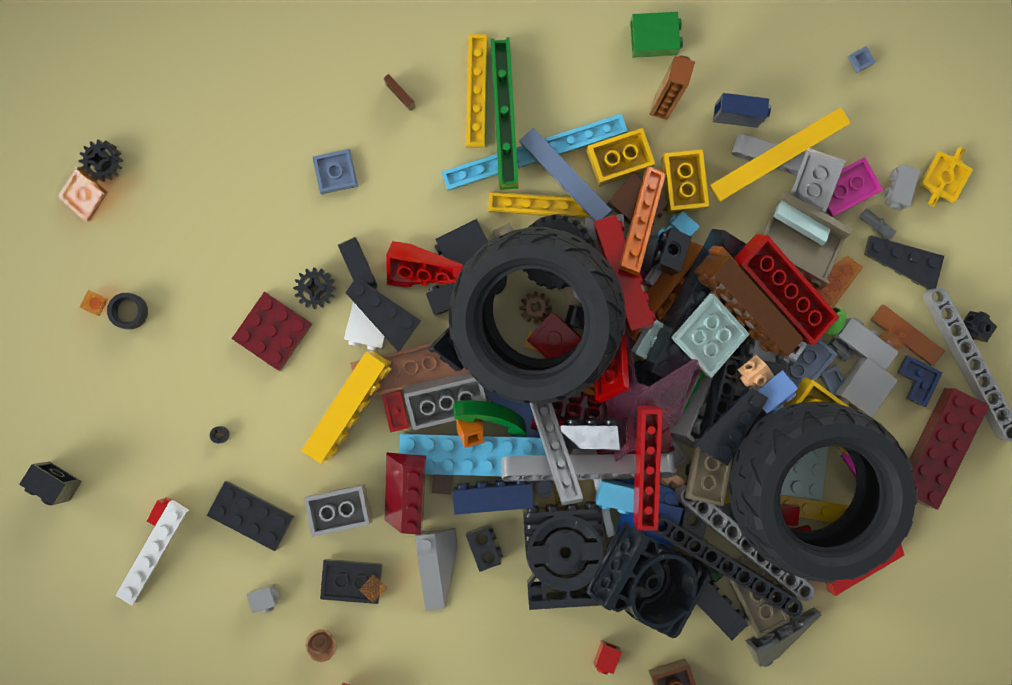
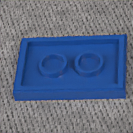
M659 502V513L666 515L679 524L683 507ZM632 512L620 514L617 533L624 522L636 528L633 524ZM664 520L658 522V528L664 526ZM642 531L659 543L674 546L673 543L658 535L655 531ZM678 531L673 534V538L677 537Z

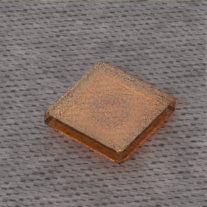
M76 167L58 197L85 222H88L92 219L108 192L81 167Z

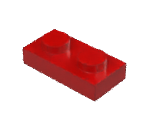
M397 391L382 395L390 433L410 428L402 392Z

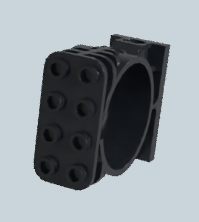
M595 501L584 502V505L572 503L558 507L557 504H546L545 508L533 505L534 508L524 509L525 552L527 563L533 573L527 580L529 610L601 606L585 590H574L583 588L586 585L588 588L603 561L604 534L602 530V508ZM559 527H572L581 531L587 538H595V541H584L577 532L570 529H560L550 534L544 544L533 545L534 542L543 541L550 531ZM563 547L570 548V553L567 556H562L560 550ZM586 560H593L592 563H588L587 567L580 574L569 578L557 577L547 571L544 566H536L538 563H546L555 573L569 575L578 572L584 566ZM546 586L562 592H550L546 594Z
M624 522L588 586L586 593L605 609L616 612L625 610L632 618L651 629L657 630L670 638H676L681 634L696 603L700 599L703 590L711 578V572L708 567L697 560L657 542L646 533L638 531L630 524Z

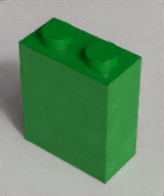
M678 12L632 14L630 20L632 58L678 55L680 49L683 48V38L679 35V30L682 28V20L678 18Z

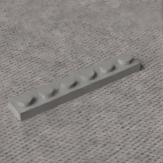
M530 403L562 506L581 502L583 495L552 403Z

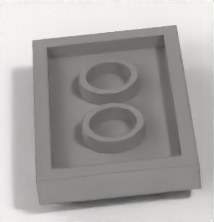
M807 148L791 195L826 213L846 160Z

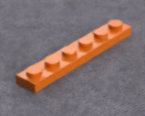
M650 166L645 170L619 269L636 276L641 270L666 173Z

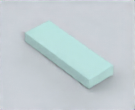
M784 201L778 204L773 217L822 246L827 242L831 229Z

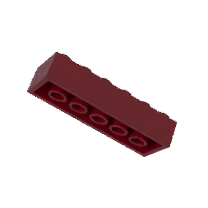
M944 388L909 458L914 469L912 474L914 483L918 490L917 502L928 508L939 509L989 405L956 388Z

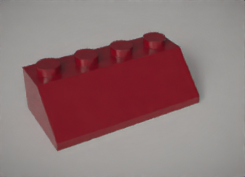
M387 452L384 520L400 533L421 535L424 514L426 456Z

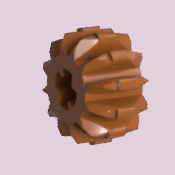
M534 291V298L527 293L526 297L529 301L521 299V302L526 306H519V310H526L521 316L529 315L526 320L528 323L531 318H534V324H537L538 317L543 322L545 319L542 315L546 317L550 315L545 310H551L552 306H545V304L550 302V299L548 298L543 301L544 293L540 295V298H537V291ZM537 303L539 304L538 308H541V310H537L534 313L531 311L532 308L530 306Z

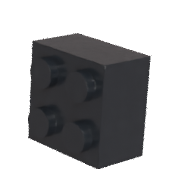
M48 461L31 464L19 485L24 487V491L28 494L37 495L44 504L52 506L70 501L82 481Z

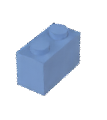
M783 370L757 390L768 397L762 408L765 414L769 412L771 414L775 413L781 408L779 404L782 401L786 400L788 402L797 395L795 393L798 389L797 386Z

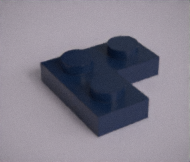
M907 355L904 357L897 373L914 381L906 399L922 407H927L943 372Z

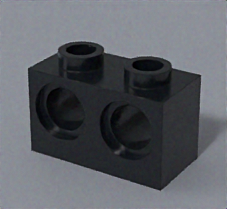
M485 525L466 533V538L479 572L501 564V558L504 556L500 546L496 547L494 540L497 538L493 528L489 529V526ZM485 534L488 540L480 543L477 540V536ZM486 552H491L495 557L492 561H487L483 555Z

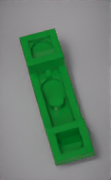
M477 400L456 401L453 404L454 419L473 423L477 418L507 426L508 433L523 437L527 435L525 420L507 407Z

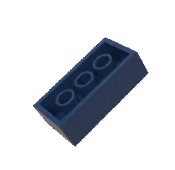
M496 480V484L480 481L474 486H469V483H458L457 487H454L452 491L454 515L534 508L531 481L508 483L504 480Z

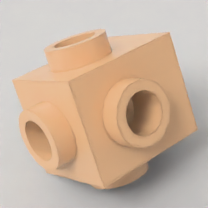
M757 355L738 369L742 375L740 380L746 387L751 386L756 390L774 377L767 364Z

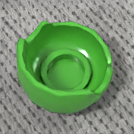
M838 307L832 308L839 318L825 333L827 335L839 334L846 324V313Z

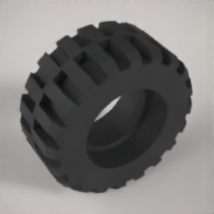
M548 215L528 226L563 230L582 238L593 247V240L589 236L587 228L583 227L580 221L574 220L568 215ZM522 269L523 272L526 271L529 275L527 278L537 282L536 285L540 287L545 286L550 290L571 287L564 279L549 271Z

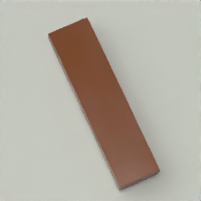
M881 305L870 319L930 366H934L945 352L940 346L885 305Z

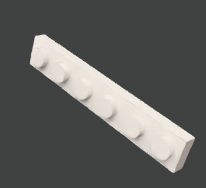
M174 500L168 503L115 596L131 606L136 603L189 511L187 508Z

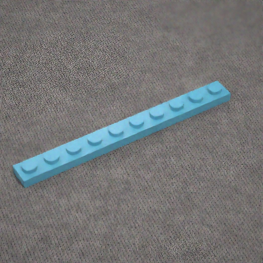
M622 114L544 139L561 155L625 134L628 130ZM523 146L516 148L518 168L537 163V160ZM497 154L442 171L447 191L498 175Z

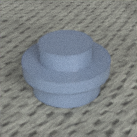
M551 480L537 481L535 491L540 497H549L554 492V484Z

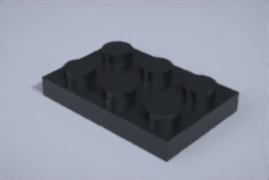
M324 559L320 599L379 604L382 564Z

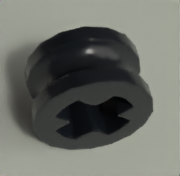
M218 426L210 431V439L214 443H224L229 438V431L226 427ZM217 430L224 433L222 440L215 437V434L218 433Z

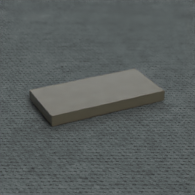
M745 555L736 559L772 581L767 573ZM745 571V572H741L740 575H739V578L744 577L745 574H746V571ZM727 577L757 639L791 621L788 614ZM758 582L755 588L760 587L762 582ZM774 592L772 598L776 597L778 593Z

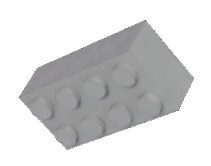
M470 371L404 387V397L413 430L456 420L454 419L453 404L456 401L477 400L487 402L484 387L478 383Z

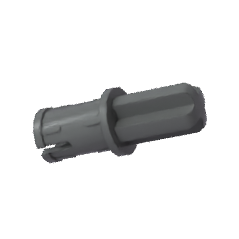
M865 209L860 215V218L868 223L873 231L879 232L886 240H890L897 232L887 225L883 218L880 219L869 209Z

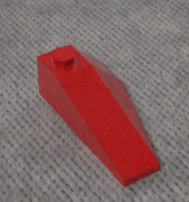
M392 241L386 253L387 285L408 288L416 284L428 286L429 283L436 282L439 284L455 283L463 268V264L408 243Z

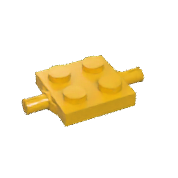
M962 147L957 148L954 156L947 155L942 151H938L919 184L932 193L928 205L935 207L939 198H944L954 203L959 197L973 171L971 167L965 165L961 160L966 151Z

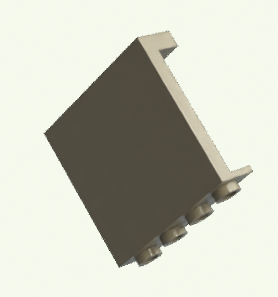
M785 192L778 199L761 235H768L815 289L821 291L830 283L827 280L844 240L851 235L853 228ZM784 201L831 229L827 242L822 246L773 217L778 204Z

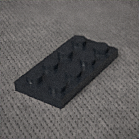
M229 481L223 483L207 514L208 517L273 551L277 550L294 518V515Z

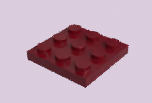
M263 292L231 339L276 370L281 371L312 326V323L268 293Z

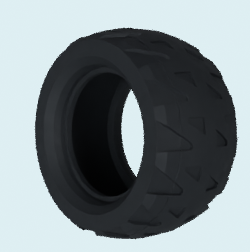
M528 227L510 231L483 245L460 271L454 284L449 306L451 340L453 339L457 356L464 368L468 369L478 383L488 391L495 392L510 401L525 404L558 402L570 398L593 385L605 373L615 358L623 337L626 320L625 301L620 282L604 256L582 238L563 230L560 231L548 227ZM522 269H541L558 275L574 289L583 307L585 324L582 339L572 350L558 357L537 359L517 352L504 341L495 324L493 303L499 285L508 274Z
M817 401L785 406L774 414L764 416L755 423L748 436L742 440L735 452L728 482L731 509L737 525L748 543L764 559L780 570L807 580L827 583L865 576L868 574V571L880 564H884L896 553L895 550L900 546L904 538L907 537L912 527L918 490L914 483L912 475L914 469L910 459L900 447L895 437L884 426L872 417L853 408L838 403ZM828 446L843 447L850 455L856 471V489L848 509L835 522L818 530L799 531L788 528L782 515L780 497L783 482L790 469L800 458L811 451Z

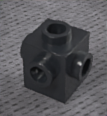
M969 311L963 320L973 340L988 342L997 328L989 319L990 316L985 312Z

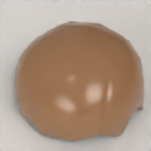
M318 629L307 637L305 647L312 660L325 662L330 660L335 654L337 644L329 631Z

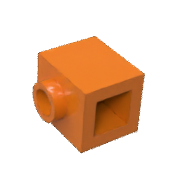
M476 418L473 423L456 419L457 433L464 448L483 443L484 426L481 420Z

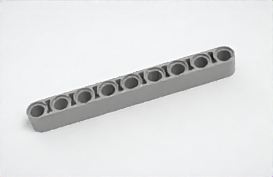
M943 288L927 290L923 295L924 302L977 400L989 405L985 416L995 435L1001 440L1012 442V412L948 292ZM934 293H937L938 295L937 301H935L933 298ZM944 309L947 311L946 318L943 317ZM953 327L956 328L955 335L952 334ZM962 344L965 345L964 352L961 351ZM971 361L974 362V367L972 369L970 367ZM982 377L983 384L980 386L979 380ZM991 394L992 400L989 403L988 397ZM998 412H1001L1000 419L997 417ZM1008 429H1010L1009 436L1006 434Z
M636 454L569 455L577 480L635 479ZM661 454L660 478L673 477L675 475L673 455ZM546 455L507 456L501 458V474L504 481L554 480Z
M680 485L676 488L675 498L788 592L803 601H809L813 598L814 588L805 579L786 573L776 566L771 570L773 564L769 563L762 556L757 559L758 552L748 541L743 547L742 543L745 537L737 523L714 504L703 502L704 507L699 511L698 506L702 503L701 501L684 499L683 497L687 485ZM718 515L717 522L713 523L714 516ZM732 527L733 531L728 535V529ZM790 575L789 580L786 582V577ZM804 587L803 592L800 594L801 588Z

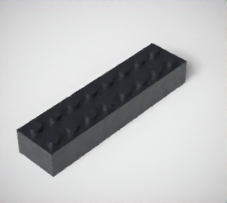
M712 229L663 323V328L659 330L656 336L657 339L650 348L641 368L680 388L683 387L694 362L671 337L707 296L711 294L710 288L699 282V276L694 271L710 254L709 249L712 246L724 247L734 259L746 243L725 230Z

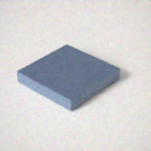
M350 149L313 156L321 195L358 187Z

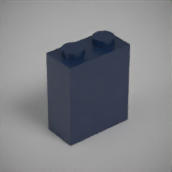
M722 93L714 106L713 122L758 128L770 116L771 105H769V98Z

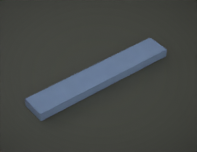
M534 128L519 140V143L593 221L604 219L611 213L612 210Z

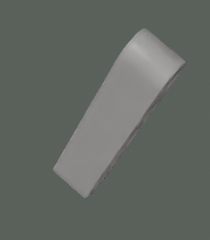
M738 134L732 155L751 161L777 144L748 135ZM805 153L799 154L776 169L797 176Z

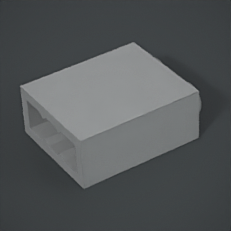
M858 358L845 377L844 382L841 383L835 392V396L849 407L873 418L898 380L869 358Z

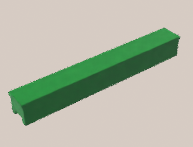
M507 37L506 40H494L492 38L491 55L499 189H519L510 37Z

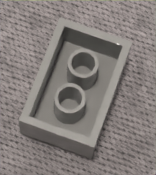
M365 484L314 494L304 498L311 537L366 526L372 523Z

